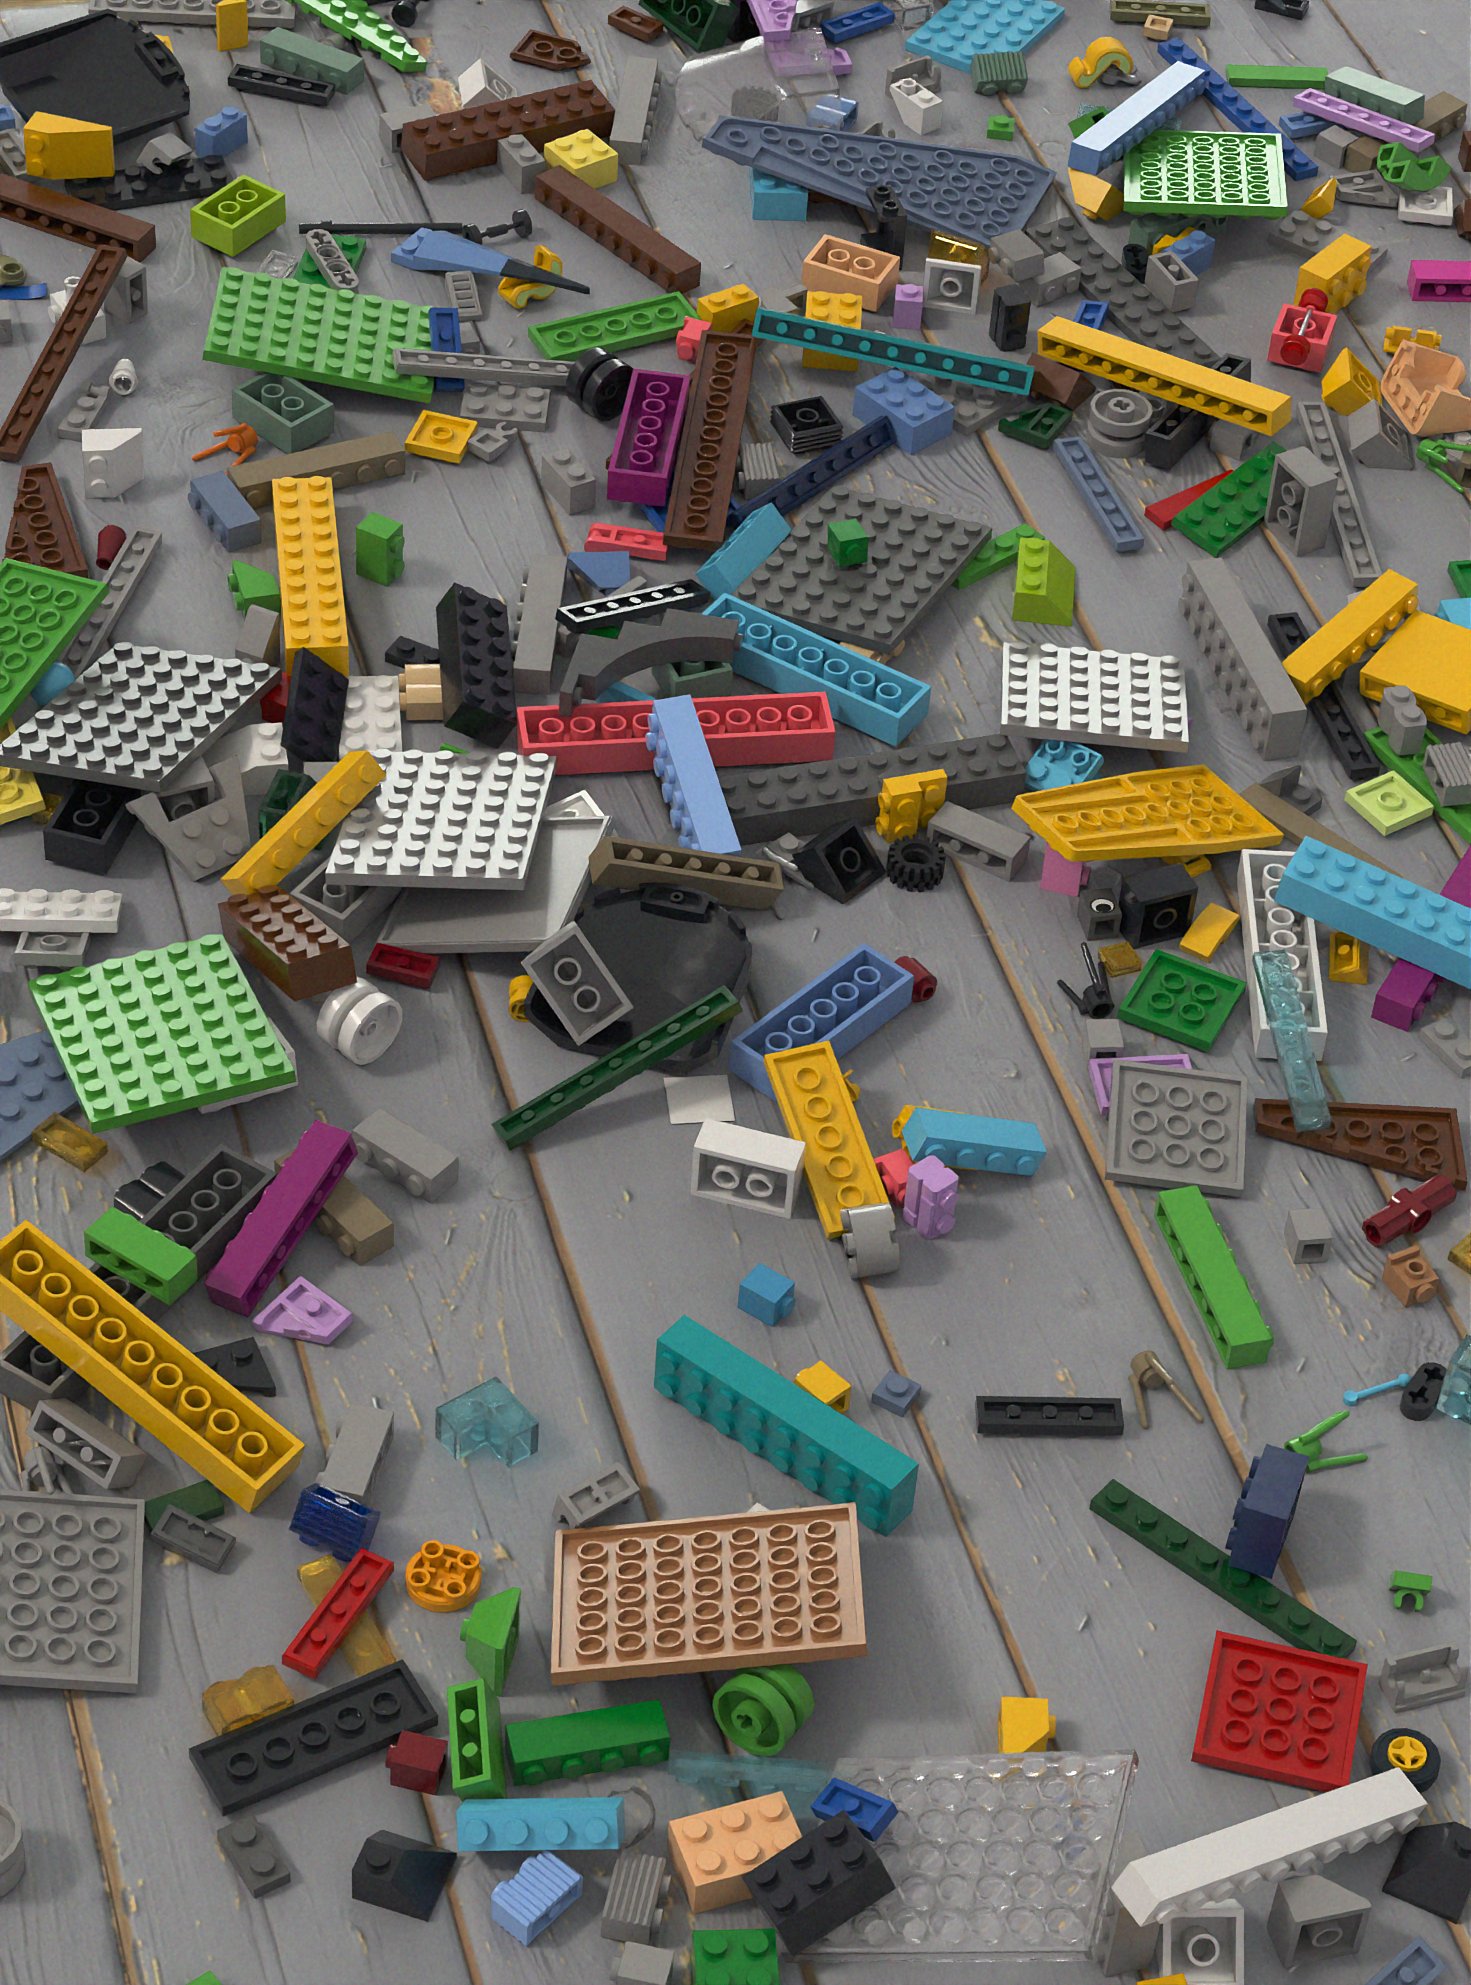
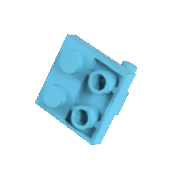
M1045 739L1024 768L1027 773L1025 788L1036 792L1103 779V776L1097 774V771L1105 762L1101 754L1076 742Z

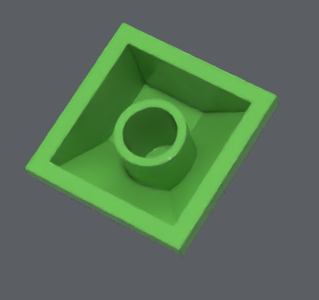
M516 1587L475 1603L471 1619L464 1618L460 1633V1641H466V1659L478 1675L486 1680L494 1694L502 1697L520 1635L521 1588Z

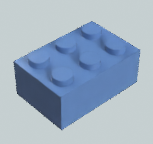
M894 367L855 387L852 415L866 425L879 416H887L896 439L894 444L908 454L913 455L952 434L955 406L899 368Z

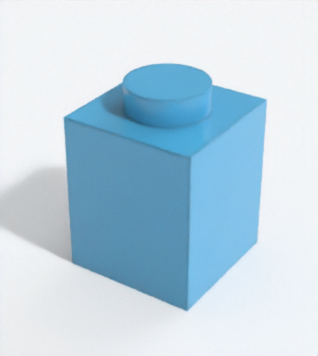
M759 1263L739 1284L737 1308L773 1327L782 1317H788L794 1309L796 1299H794L795 1282Z

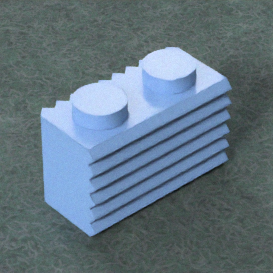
M543 1850L537 1857L531 1855L524 1861L519 1873L514 1878H511L509 1882L507 1880L500 1882L492 1892L491 1918L499 1926H502L505 1931H509L511 1936H515L517 1941H521L523 1946H527L582 1896L583 1876L550 1850Z

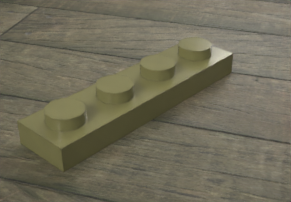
M1110 0V20L1118 22L1135 21L1145 24L1150 14L1173 19V26L1177 24L1191 25L1193 27L1210 26V4L1149 0Z

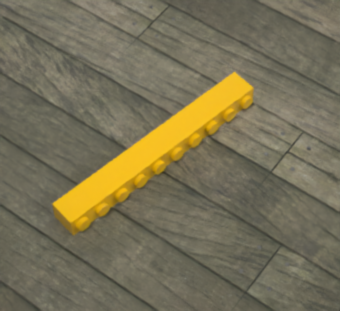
M1056 316L1037 330L1038 355L1271 437L1291 421V396L1059 316Z

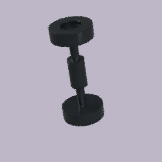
M430 0L398 2L391 12L394 22L401 27H411L418 18L416 9L421 1L427 2Z
M520 209L513 212L512 224L502 223L488 227L486 231L480 232L478 227L471 223L463 226L462 236L467 240L482 245L483 237L493 238L507 234L508 230L515 229L516 233L523 238L532 234V222L527 211Z

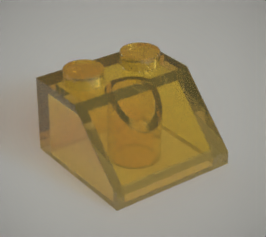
M932 229L928 258L979 265L982 268V285L989 273L990 259L988 249L981 243Z

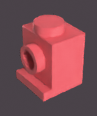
M690 317L684 318L683 331L680 330L676 337L678 359L696 363L702 330L712 331V323Z
M899 1149L873 1159L886 1195L895 1208L904 1206L909 1167L914 1165L905 1151Z

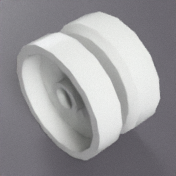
M357 977V983L335 989L328 996L316 1022L317 1034L322 1041L332 1048L340 1050L342 1055L353 1063L359 1065L368 1064L380 1057L394 1041L402 1023V1008L397 1001L387 994L379 992L377 987L370 982Z

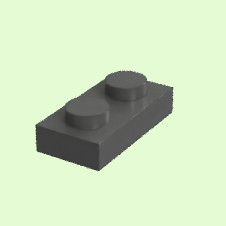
M254 1814L217 1830V1840L254 1899L291 1882L288 1868Z

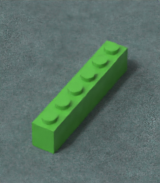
M1197 1185L1158 1192L1154 1217L1226 1369L1266 1363L1270 1347L1274 1344L1272 1330L1269 1326L1265 1325L1261 1317L1259 1303L1257 1300L1252 1299L1248 1291L1246 1276L1240 1274L1236 1266L1235 1254L1231 1248L1227 1247L1223 1239L1221 1225L1215 1223L1212 1217L1208 1199L1203 1198Z

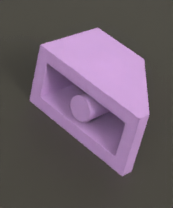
M896 284L893 328L920 330L924 286Z

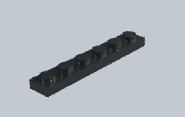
M688 579L557 608L555 619L563 624L568 631L583 633L586 630L605 628L608 625L624 623V621L650 618L653 615L666 613L667 608L675 610L694 608L697 605L709 603L711 592L694 580Z

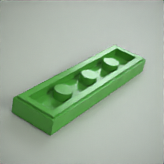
M1227 64L1225 71L1227 82L1231 86L1325 89V76L1328 75L1327 67Z

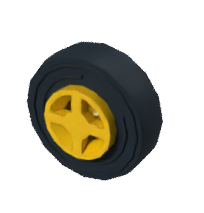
M1393 1728L1382 1733L1374 1742L1369 1764L1373 1776L1399 1767L1417 1791L1422 1793L1427 1791L1437 1780L1441 1758L1436 1745L1421 1732L1408 1728Z

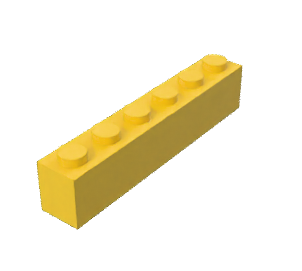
M1388 569L1282 662L1285 671L1304 704H1307L1313 697L1319 696L1331 681L1338 679L1348 666L1356 663L1365 651L1371 646H1375L1380 638L1389 630H1393L1408 613L1411 614L1415 611L1419 603L1417 598L1418 584Z
M368 750L348 752L220 879L232 895H249L259 892L258 890L263 886L277 885L386 776V773Z

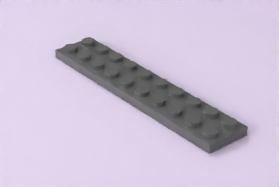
M1070 216L1025 229L1024 234L1043 250L1044 258L1061 252L1081 267L1078 290L1089 301L1109 302L1107 318L1132 342L1207 368H1211L1221 359Z

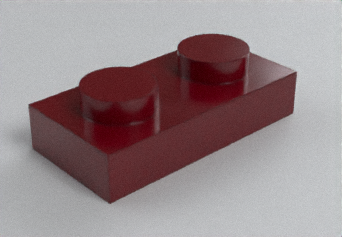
M376 943L366 963V974L429 989L440 968V957Z

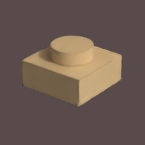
M1149 14L1143 27L1142 36L1150 37L1153 40L1167 41L1173 27V19Z

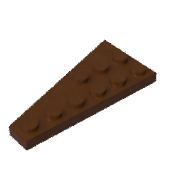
M51 462L22 466L17 488V499L14 502V513L10 521L5 545L6 551L2 562L5 558L88 579V568Z
M1255 1098L1254 1100L1255 1131L1258 1133L1427 1181L1434 1176L1441 1177L1445 1175L1452 1181L1455 1189L1466 1190L1468 1181L1456 1108Z

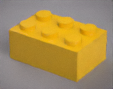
M1344 233L1300 267L1293 305L1298 306L1305 290L1317 288L1322 290L1328 297L1325 313L1335 314L1342 307H1346L1351 300L1358 295L1360 296L1366 289L1367 281L1365 279L1367 270L1371 265L1370 253L1372 246Z
M807 291L805 317L861 329L862 295ZM803 347L802 367L858 371L859 359Z

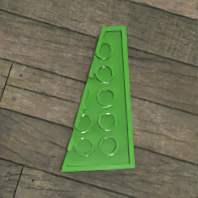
M285 0L290 4L297 2L302 5L301 11L308 15L314 14L322 17L321 23L350 40L354 37L362 41L361 47L366 50L382 53L381 59L401 71H426L428 62L406 42V39L395 32L393 27L388 25L378 13H375L365 1Z

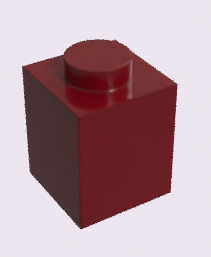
M402 1730L397 1745L391 1744L386 1756L385 1767L390 1768V1785L436 1796L448 1764V1741Z

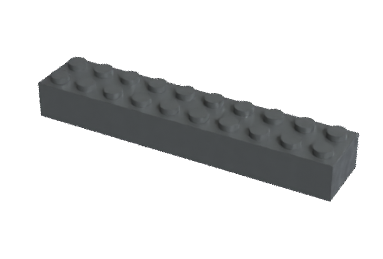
M993 734L718 777L739 844L744 846L775 841L788 832L795 837L819 834L832 824L856 817L861 827L876 825V817H879L880 814L878 795L882 793L883 779L943 769L947 775L944 803L949 801L967 810L1013 803L1017 795L1024 794L1027 773L1008 736Z
M220 1143L139 1222L152 1230L160 1231L166 1238L180 1246L189 1248L197 1255V1276L199 1280L224 1255L227 1244L232 1239H235L243 1227L246 1216L254 1211L262 1199L265 1188L273 1183L277 1173ZM95 1263L88 1269L154 1323L195 1284L193 1283L169 1306L98 1263ZM26 1331L22 1332L0 1354V1393L33 1412L39 1400L66 1398L74 1403L91 1386L90 1383Z

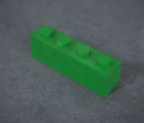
M660 1699L505 1724V1751L514 1786L538 1785L544 1781L561 1778L574 1779L585 1774L603 1771L615 1772L621 1768L639 1765L651 1766L669 1760L670 1734Z

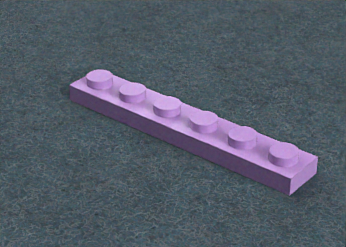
M1309 88L1294 97L1293 107L1304 110L1305 113L1318 115L1326 121L1337 122L1345 125L1348 129H1355L1364 132L1367 136L1383 139L1389 144L1401 142L1411 152L1419 153L1434 144V133Z

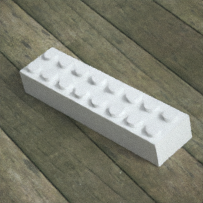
M1242 849L1237 872V886L1255 1058L1322 1061L1328 1031L1314 919L1274 901L1282 875L1296 852Z

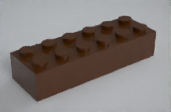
M263 886L258 890L259 892L249 895L236 894L230 896L228 901L218 903L223 936L226 942L294 1002L357 983L351 945L280 886Z

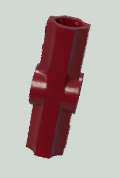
M1445 1175L1441 1177L1434 1176L1412 1191L1403 1188L1396 1192L1385 1208L1363 1221L1362 1230L1366 1235V1240L1374 1247L1378 1245L1384 1246L1408 1230L1411 1233L1421 1231L1428 1224L1433 1214L1455 1201L1457 1192L1453 1187L1452 1181Z

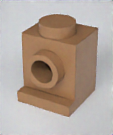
M1415 1245L1387 1256L1382 1280L1406 1308L1417 1303H1425L1433 1298L1439 1277L1420 1256V1248Z

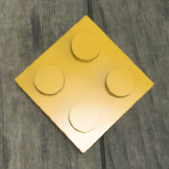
M423 410L405 441V452L460 464L467 451V441L473 438L478 431V422Z

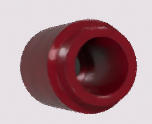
M902 956L894 962L914 975L911 998L913 1002L926 1001L934 995L937 979L918 960Z

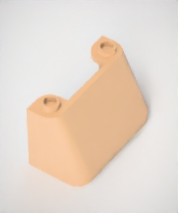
M1403 339L1384 373L1380 385L1382 395L1411 434L1419 437L1471 430V398L1463 396L1458 390L1459 385L1466 378L1463 362L1457 356Z

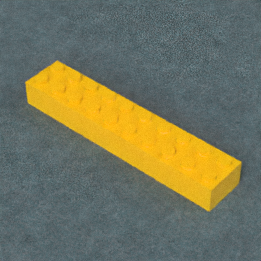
M321 476L272 479L273 518L286 675H292L295 652L305 647L345 677H349V646L331 477Z
M27 1219L0 1240V1311L250 1514L298 1468L305 1447L303 1442Z

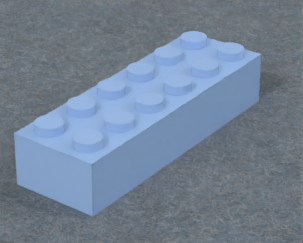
M691 695L654 700L652 714H648L650 731L645 734L648 751L654 752L655 774L657 777H662L663 799L665 803L670 802L672 808L670 810L671 824L674 829L678 828L680 832L678 837L679 847L741 857V847Z

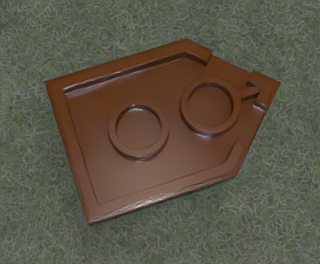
M532 29L528 31L510 53V58L513 60L555 71L581 67L591 63L588 55L583 54L581 51V46L577 41Z

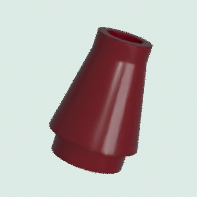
M107 525L98 533L96 565L99 568L108 570L126 540V533L122 528L115 525Z

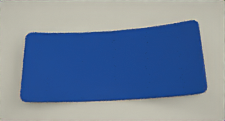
M47 283L23 287L1 286L0 299L24 300L43 297L46 295Z

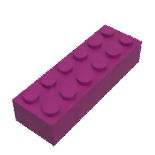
M633 369L608 469L607 500L665 507L688 407L690 375Z

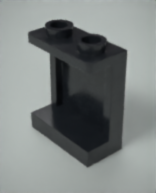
M878 185L866 188V196L878 216L877 231L861 234L860 243L863 246L899 256V270H902L907 213L891 185Z

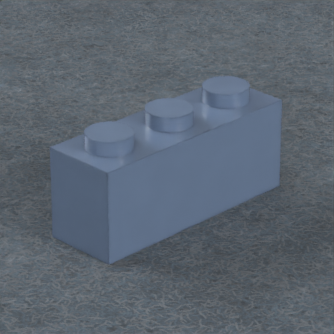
M223 470L190 480L191 492L188 493V501L191 508L197 510L201 515L204 525L210 527L216 541L222 543L229 553L261 543V519Z

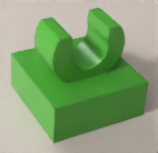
M1395 1570L1390 1575L1389 1590L1398 1591L1393 1598L1394 1608L1399 1609L1402 1604V1597L1410 1595L1415 1601L1414 1611L1419 1612L1424 1604L1422 1595L1426 1596L1431 1591L1433 1576Z

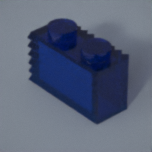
M314 1483L302 1490L296 1511L293 1514L294 1517L289 1526L290 1531L299 1535L301 1542L310 1546L322 1545L332 1550L333 1557L345 1562H351L360 1548L369 1550L381 1515L380 1511L361 1504L359 1501H354V1499L348 1498L346 1495H341L340 1492H335L333 1489H328L327 1486H322L320 1483Z

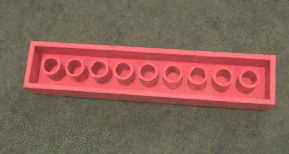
M826 692L692 698L714 767L833 760L836 732ZM654 700L576 705L571 717L560 716L559 705L517 707L516 739L519 755L530 756L534 753H544L548 756H557L555 775L654 770V752L648 751L645 734L650 731L648 714H652Z

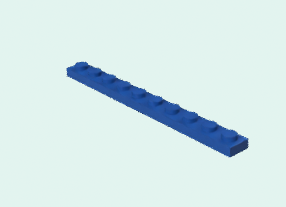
M1180 38L1158 43L1157 52L1170 65L1179 61L1205 70L1204 80H1206V86L1202 95L1243 133L1281 134L1284 171L1294 181L1317 176L1318 166Z

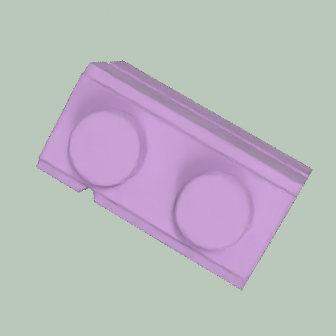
M929 1155L909 1167L902 1217L911 1227H917L916 1231L927 1240H932L940 1234H946L953 1228L956 1221L953 1217L955 1204L959 1199V1194L957 1193L959 1176L949 1167L944 1168L945 1164L934 1155Z

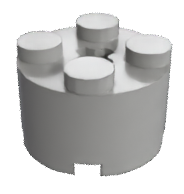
M881 1202L840 1209L843 1230L848 1229V1233L842 1234L845 1255H853V1258H848L851 1279L901 1270L899 1244L896 1242V1227L890 1203Z

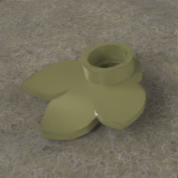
M0 254V287L4 285L15 287L23 283L27 278V273L23 269L22 264L12 257Z

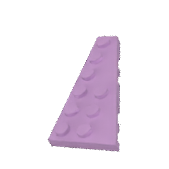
M747 0L764 41L779 42L790 39L798 0Z

